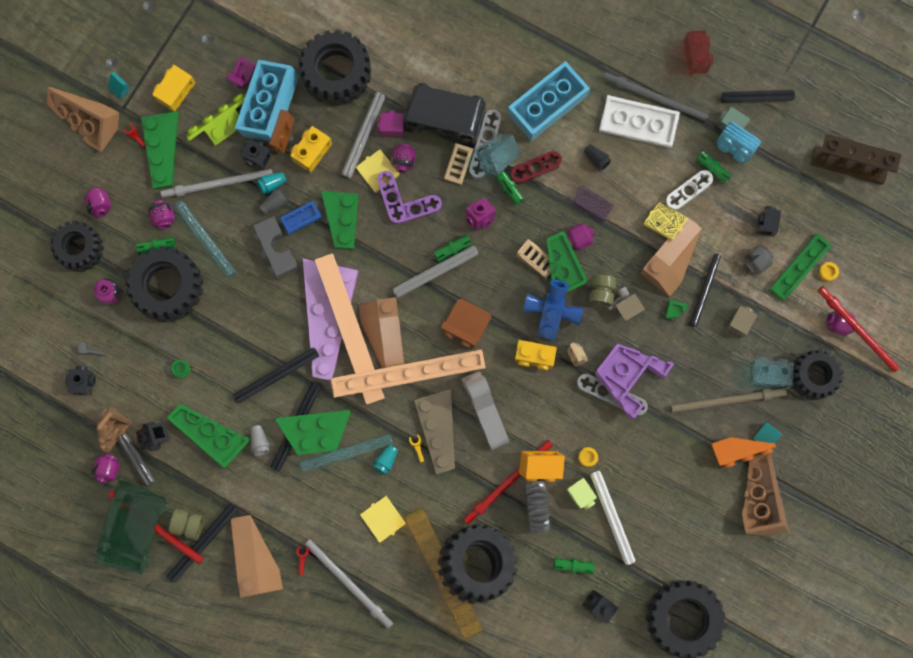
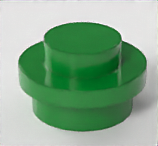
M178 359L172 363L171 373L176 378H185L190 373V365L187 361Z

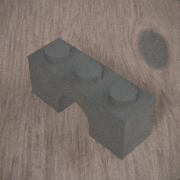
M274 216L253 225L256 230L253 232L257 243L261 242L263 246L260 249L264 259H269L271 263L268 268L272 276L276 275L278 280L300 271L290 250L283 253L274 251V244L284 238Z

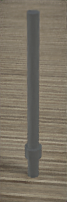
M607 72L604 74L603 79L616 84L618 88H626L706 122L708 114L628 82L624 77H616Z

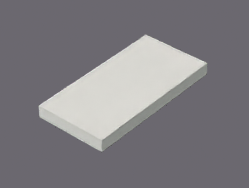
M607 95L599 132L671 149L680 112Z

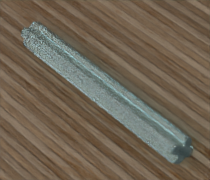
M182 200L178 201L174 205L176 210L228 278L232 277L236 273L235 269Z
M391 434L380 436L301 461L300 468L303 472L391 445L394 441Z

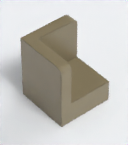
M635 293L616 304L613 308L615 312L619 311L624 321H628L634 316L637 317L645 310Z

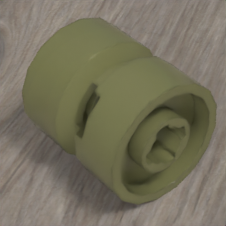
M593 275L591 281L593 290L589 293L588 302L597 306H613L614 294L612 291L616 288L617 279L608 275Z
M176 509L170 522L169 533L178 536L185 534V538L198 540L203 528L204 516L195 513L189 515L188 511Z

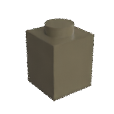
M740 306L736 309L726 329L743 338L748 334L757 314L753 313L754 310L750 307Z

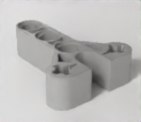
M478 371L461 378L491 450L509 444L508 436L495 407L485 377Z

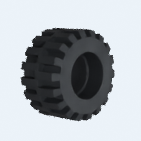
M75 220L72 221V224L65 222L64 227L60 225L58 227L59 231H54L52 234L55 237L50 240V243L53 244V246H50V250L53 252V257L61 265L75 272H78V270L84 272L87 267L92 269V264L100 262L97 259L98 257L102 258L103 254L100 251L104 250V246L101 244L103 240L98 232L82 221L79 223ZM77 238H85L86 245L84 250L80 254L70 255L69 246L71 242Z
M822 349L810 350L798 357L795 363L792 364V371L789 373V376H792L790 383L795 385L793 389L795 392L799 391L801 397L806 396V399L819 400L834 394L841 387L840 383L844 379L841 375L844 374V370H840L839 367L842 364L841 362H836L837 357L835 355L830 356L831 352H823ZM811 364L823 369L825 373L823 385H815L809 380L807 370Z

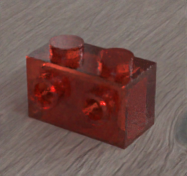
M706 30L687 32L683 41L689 75L707 73L711 65H713V55L709 53L708 48L710 47V37L706 36Z

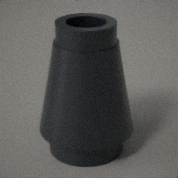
M589 144L584 149V153L596 169L603 171L611 163L609 155L592 144Z

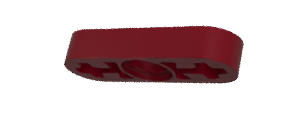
M550 151L515 166L511 170L510 178L518 185L558 169L561 165L562 157L558 152ZM550 157H553V159L557 158L556 164L550 162L546 165L547 168L545 169L544 163L549 162ZM537 163L541 166V170L533 172L531 165ZM525 167H527L528 173L523 174L522 179L514 177L517 171L523 173L526 170Z

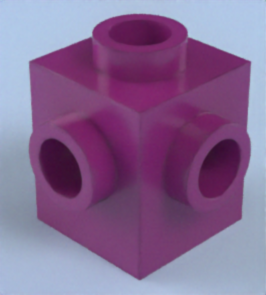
M484 197L476 203H471L466 208L465 220L476 231L482 228L485 229L495 220L496 209Z

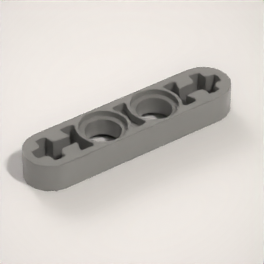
M494 109L487 111L484 116L470 164L469 173L475 180H480L486 175L500 127L501 114ZM492 115H495L497 120H494L493 126L489 127L490 118ZM485 132H491L493 138L485 140L482 135ZM480 149H485L488 151V155L481 158L477 152ZM478 161L482 162L480 170L483 172L475 174L473 169L477 168Z
M582 374L578 378L577 387L580 391L622 410L609 392L606 396L599 395L598 388L604 385L598 378L589 374ZM588 378V383L594 385L595 382H597L598 384L595 387L594 392H591L590 390L593 387L586 386V388L582 387L583 383L580 381ZM628 392V395L644 405V409L637 416L646 413L648 409L647 402Z

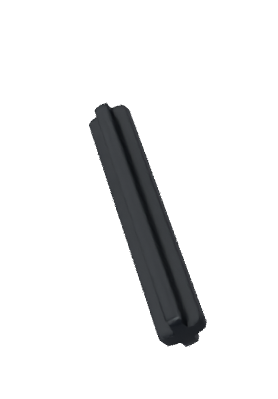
M794 90L722 92L721 94L722 103L793 101L795 99Z

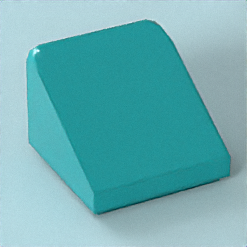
M115 72L110 73L108 88L121 99L130 91V88Z
M766 422L755 434L753 440L775 444L782 433Z

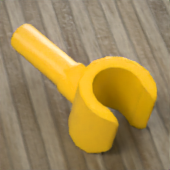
M417 435L419 439L417 443H413L411 437L409 442L415 448L421 463L424 462L420 447L422 442L420 436Z

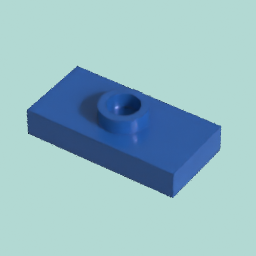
M314 201L280 217L288 235L322 219Z

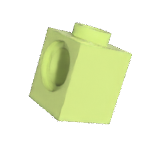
M584 478L566 490L579 509L584 507L587 510L595 504L593 500L597 496Z

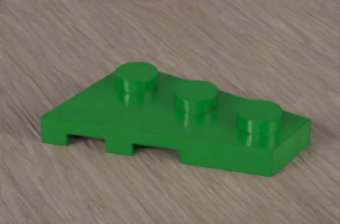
M321 191L335 249L354 250L359 194Z
M562 231L547 238L546 244L551 281L561 280L569 285L567 292L588 283L565 232Z

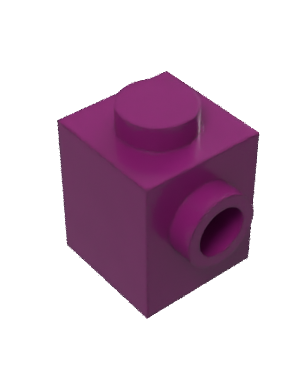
M394 111L381 113V119H377V131H380L381 137L403 138V114H398Z

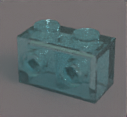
M499 134L477 154V157L485 174L498 175L509 164L513 163L521 152L513 134Z
M757 357V360L751 362L750 385L790 388L793 386L794 363H788L787 359L769 361L767 357Z

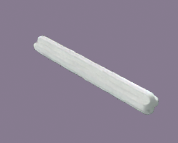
M596 471L591 474V479L624 563L626 565L635 562L634 555L600 471Z

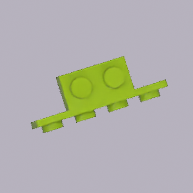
M240 93L235 96L231 104H224L217 109L218 113L205 117L202 120L203 123L198 127L194 125L187 130L188 134L185 137L190 141L205 131L216 146L236 132L235 126L239 117L236 108L243 104L246 93Z

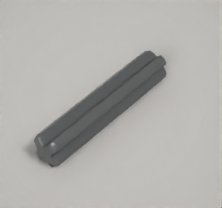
M127 434L120 436L118 442L143 484L150 486L155 480Z

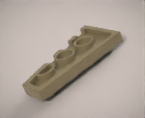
M451 389L414 400L436 475L455 469Z

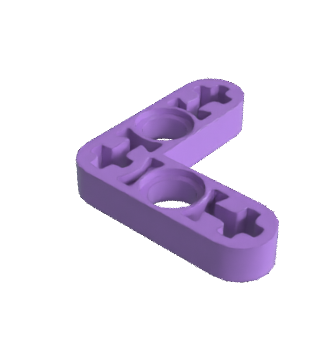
M382 171L378 175L380 191L392 223L402 224L437 213L441 209V199L436 195H430L403 204L394 175L390 171ZM386 175L387 178H391L389 180L391 189L384 192L383 189H387L385 182H381V180ZM389 193L397 195L395 202L387 201L386 197ZM430 200L439 203L435 209L432 206L426 207L427 212H424L422 202H425V205H429ZM400 204V206H397L398 213L403 214L400 216V220L392 217L395 215L394 209H389V207ZM418 205L421 208L420 213L417 215L410 212L411 206Z

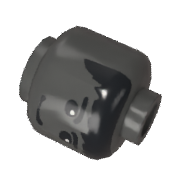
M757 246L744 256V267L749 273L754 272L760 275L772 266L773 255L768 248Z

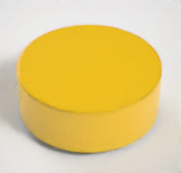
M826 262L820 266L818 275L823 281L831 282L838 277L839 269L836 264Z
M586 447L579 452L578 460L582 466L592 467L598 461V454L593 448Z

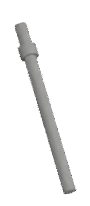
M272 169L188 186L178 185L173 189L160 192L162 198L176 195L181 197L185 196L186 193L260 179V177L273 174Z
M309 539L305 546L371 611L370 614L375 619L378 618L389 629L393 622L383 613L384 610L379 605L376 606Z

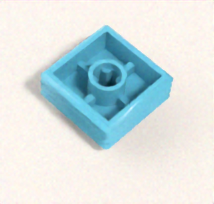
M732 121L728 123L716 141L718 148L722 152H729L740 163H747L762 143L760 139Z

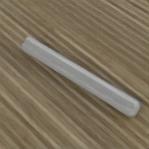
M375 93L344 165L342 175L347 178L352 177L385 97L382 93Z
M471 246L394 287V295L399 298L478 255L476 247Z

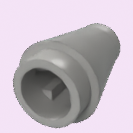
M262 426L250 428L251 451L254 452V455L261 456L269 453L270 444Z

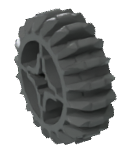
M538 480L527 482L525 485V501L529 531L531 534L546 533L549 531L550 521L545 483Z

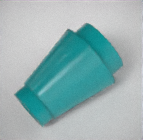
M282 171L262 176L257 180L262 194H269L286 182Z
M388 445L375 459L373 468L379 473L386 475L387 472L391 471L398 450Z

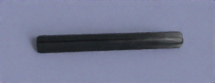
M316 348L309 349L234 393V400L237 403L245 401L318 358V351Z
M311 383L295 416L309 414L321 389L319 384ZM284 437L270 466L271 469L278 472L281 470L292 448L286 437Z
M230 503L191 549L200 555L236 514L238 507ZM184 555L169 572L167 579L172 583H176L194 561L187 555Z

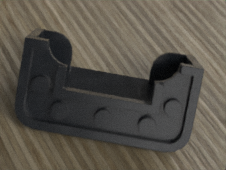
M419 83L413 88L403 118V130L413 133V130L417 128L418 132L425 130L458 138V141H462V139L467 141V146L475 148L486 109V102L480 96H466L431 88L427 84Z

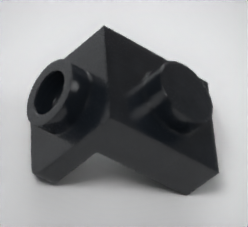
M592 590L582 605L606 624H608L618 609L616 605L595 590Z

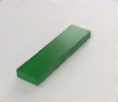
M817 233L768 290L784 302L832 245Z

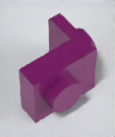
M239 57L232 74H228L227 78L231 80V84L240 88L242 86H249L256 64L243 57Z

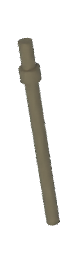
M769 388L756 393L671 405V412L761 399L767 401L772 400L774 397L787 396L786 388L776 390Z

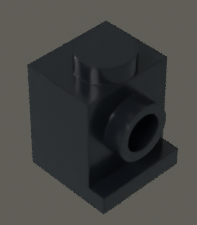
M765 206L764 211L758 216L757 224L760 226L755 230V234L774 237L778 233L781 210H776L773 206Z

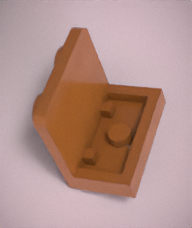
M458 299L449 317L443 322L441 331L445 337L451 340L455 338L460 341L462 346L475 349L491 319V314L463 299Z

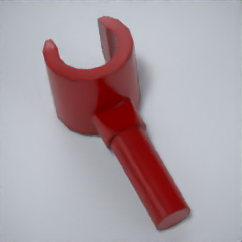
M129 123L132 127L130 132L123 128V131L129 138H134L143 148L146 147V144L139 137L136 128Z
M298 547V575H303L305 558L309 556V550L306 547V554L300 555V547Z

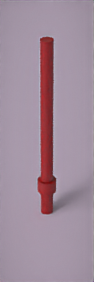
M824 286L820 287L817 292L827 301L826 304L831 309H834L893 372L898 371L900 367L842 307L840 300L836 296H832Z
M547 440L536 451H548L553 444ZM520 466L481 503L478 502L473 507L474 509L463 519L468 525L479 514L482 515L486 512V508L521 476L519 474Z
M114 491L108 494L107 497L118 504V508L122 511L129 512L197 564L202 563L204 559L202 556L135 508L127 498L123 499Z

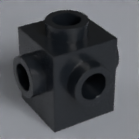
M250 139L248 143L243 145L241 156L247 166L251 168L256 166L264 170L272 156L271 150L262 141Z
M76 366V369H69V374L66 375L65 379L66 386H68L67 392L72 395H92V388L96 384L94 372L88 370V367Z
M148 422L142 425L143 428L136 431L137 442L140 444L141 450H158L162 444L170 440L164 422Z

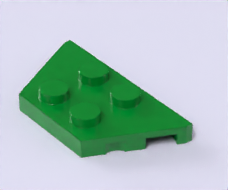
M350 410L281 417L275 418V421L297 455L337 451L351 412Z

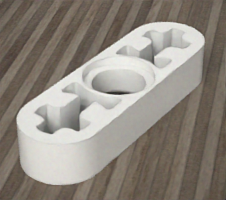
M706 170L700 171L670 193L666 198L665 205L675 211L679 210L711 185L713 181L712 174ZM701 177H707L706 183L702 182L699 186L696 185ZM686 186L692 187L694 194L686 195L684 188ZM681 195L682 198L677 202V205L670 203L672 199L675 200Z

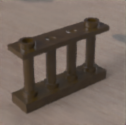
M826 134L823 147H814L810 165L883 185L888 171L897 173L902 154Z

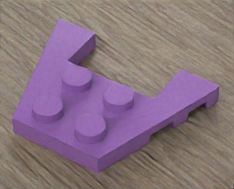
M617 344L597 369L595 375L629 419L633 421L644 405L628 395L630 389L646 368L664 379L674 364L669 361L658 360V357L646 356L638 350Z

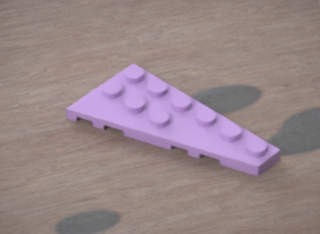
M303 259L310 349L316 348L319 353V357L312 361V373L314 378L331 381L330 378L334 377L343 338L316 262ZM338 266L351 302L358 270Z

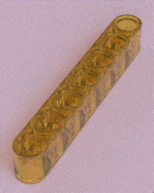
M421 507L406 515L407 523L465 640L482 632L483 629L468 601L462 602L458 600V595L452 596L449 593L450 588L448 586L444 587L442 584L445 580L443 576L439 577L438 570L441 569V566L437 565L438 558L441 557L439 552L442 546L423 508Z

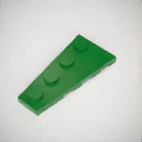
M178 111L141 118L154 190L173 187L174 160L177 147L176 137L178 135Z
M179 404L167 417L168 421L223 469H226L251 442V439L202 416V414L182 404Z

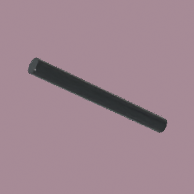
M718 254L713 255L690 322L692 326L697 327L721 259V256Z

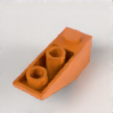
M730 437L712 443L711 447L718 466L723 465L725 469L736 465L734 462L736 460L742 459L745 462L754 459L753 455L761 452L762 456L772 453V448L776 447V444Z

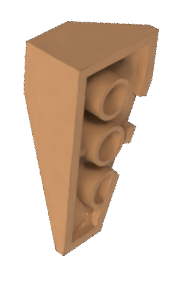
M52 87L48 88L47 105L61 119H66L71 124V129L74 132L78 131L83 136L82 140L87 145L100 152L103 151L118 129L119 112L104 104Z
M688 218L682 227V231L678 232L673 240L668 239L640 274L670 297L682 283L702 228Z
M396 297L378 299L360 305L361 325L381 367L387 368L405 364Z
M110 406L99 415L100 419L97 422L100 449L107 453L112 450L118 442V438L124 434L132 423L131 420Z
M761 453L754 454V459H751L749 462L745 503L742 510L745 533L748 535L771 536L789 532L771 453L763 456Z
M251 515L232 518L231 526L240 598L283 589L280 569L277 563H275Z

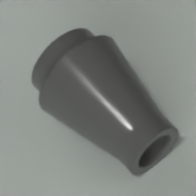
M281 189L274 190L259 206L267 215L269 212L285 206L288 198Z

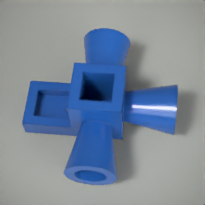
M552 280L550 282V294L547 293L545 301L527 293L523 312L542 313L537 331L538 337L555 341L561 318L578 326L580 324L584 307L564 306L566 299L564 296L569 288V285L564 281Z

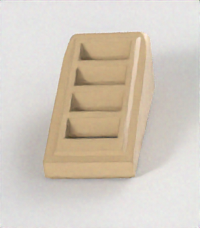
M456 143L444 179L462 185L474 149ZM461 151L467 153L468 155L467 157L457 154V152ZM455 158L465 160V164L456 162L454 160ZM456 165L462 167L463 170L460 171L452 168V166ZM450 172L460 174L461 176L460 178L451 176Z
M528 239L517 252L516 257L547 279L550 275V267L548 266L545 271L542 268L549 262L548 255ZM530 248L531 252L527 256L524 255L525 252ZM534 253H537V257L533 261L530 260ZM542 257L544 260L539 266H537L536 263Z
M573 342L569 345L567 353L575 367L588 361L580 344Z

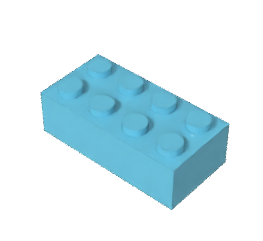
M258 60L235 129L243 137L270 142L280 109L288 111L300 76L292 66Z
M565 61L508 107V116L532 142L588 97L590 88Z

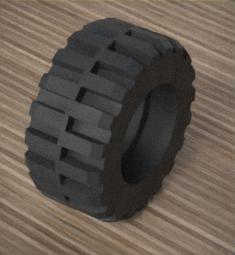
M327 30L321 36L318 33L314 36L315 39L313 41L309 39L306 43L307 48L304 47L301 51L302 57L299 58V71L303 84L307 88L308 93L311 96L314 95L315 99L319 102L324 100V103L327 105L335 102L336 106L341 105V102L346 101V104L351 103V99L353 97L358 99L361 96L360 92H365L367 83H370L371 63L367 49L364 44L360 43L359 38L356 36L352 38L351 33L347 31L342 34L341 30H335V33H330V30ZM341 55L352 61L353 68L351 72L341 80H326L318 73V68L322 61L330 56Z
M160 246L158 250L153 247L149 249V253L142 252L139 254L141 258L138 261L136 259L133 260L132 264L134 267L132 269L128 268L127 274L129 278L125 279V285L128 286L126 290L127 296L131 298L130 301L133 306L148 318L159 322H164V320L173 322L175 318H184L186 312L191 313L194 310L192 308L193 305L199 304L200 300L198 297L203 293L201 288L203 278L200 276L201 272L193 260L183 251L180 252L174 247L168 249L167 246ZM165 268L175 269L181 275L179 291L168 300L157 301L153 299L148 290L152 276Z
M474 524L460 529L447 538L444 542L445 546L440 549L439 554L441 557L438 558L437 565L441 566V569L438 570L439 577L443 576L445 580L442 584L444 587L448 586L450 588L449 593L452 596L458 595V600L462 602L468 601L469 604H481L498 598L513 584L514 578L512 576L517 574V568H514V564L518 563L517 557L513 556L515 549L514 546H509V538L501 536L502 531L499 529L492 530L490 525L482 527L481 524ZM470 546H477L483 549L491 560V575L485 582L481 583L473 580L464 569L463 554L466 548Z
M680 580L663 585L657 593L653 594L651 597L653 599L647 606V630L652 636L651 639L660 649L678 658H696L707 655L709 650L713 651L717 647L715 644L717 641H721L723 637L721 635L722 630H725L726 624H724L726 615L722 611L721 607L723 605L721 601L716 598L717 595L710 591L707 586L694 581ZM680 600H690L696 603L702 610L703 625L694 637H677L668 627V611L674 603Z

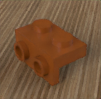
M280 109L271 140L267 144V148L273 152L282 154L285 152L295 121L288 111Z

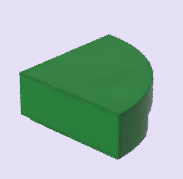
M669 300L665 319H675L681 316L687 309L688 304Z

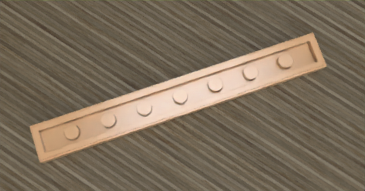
M333 253L315 259L355 374L375 370ZM382 389L362 392L366 405L385 398Z
M481 349L330 378L335 398L485 369L486 367Z

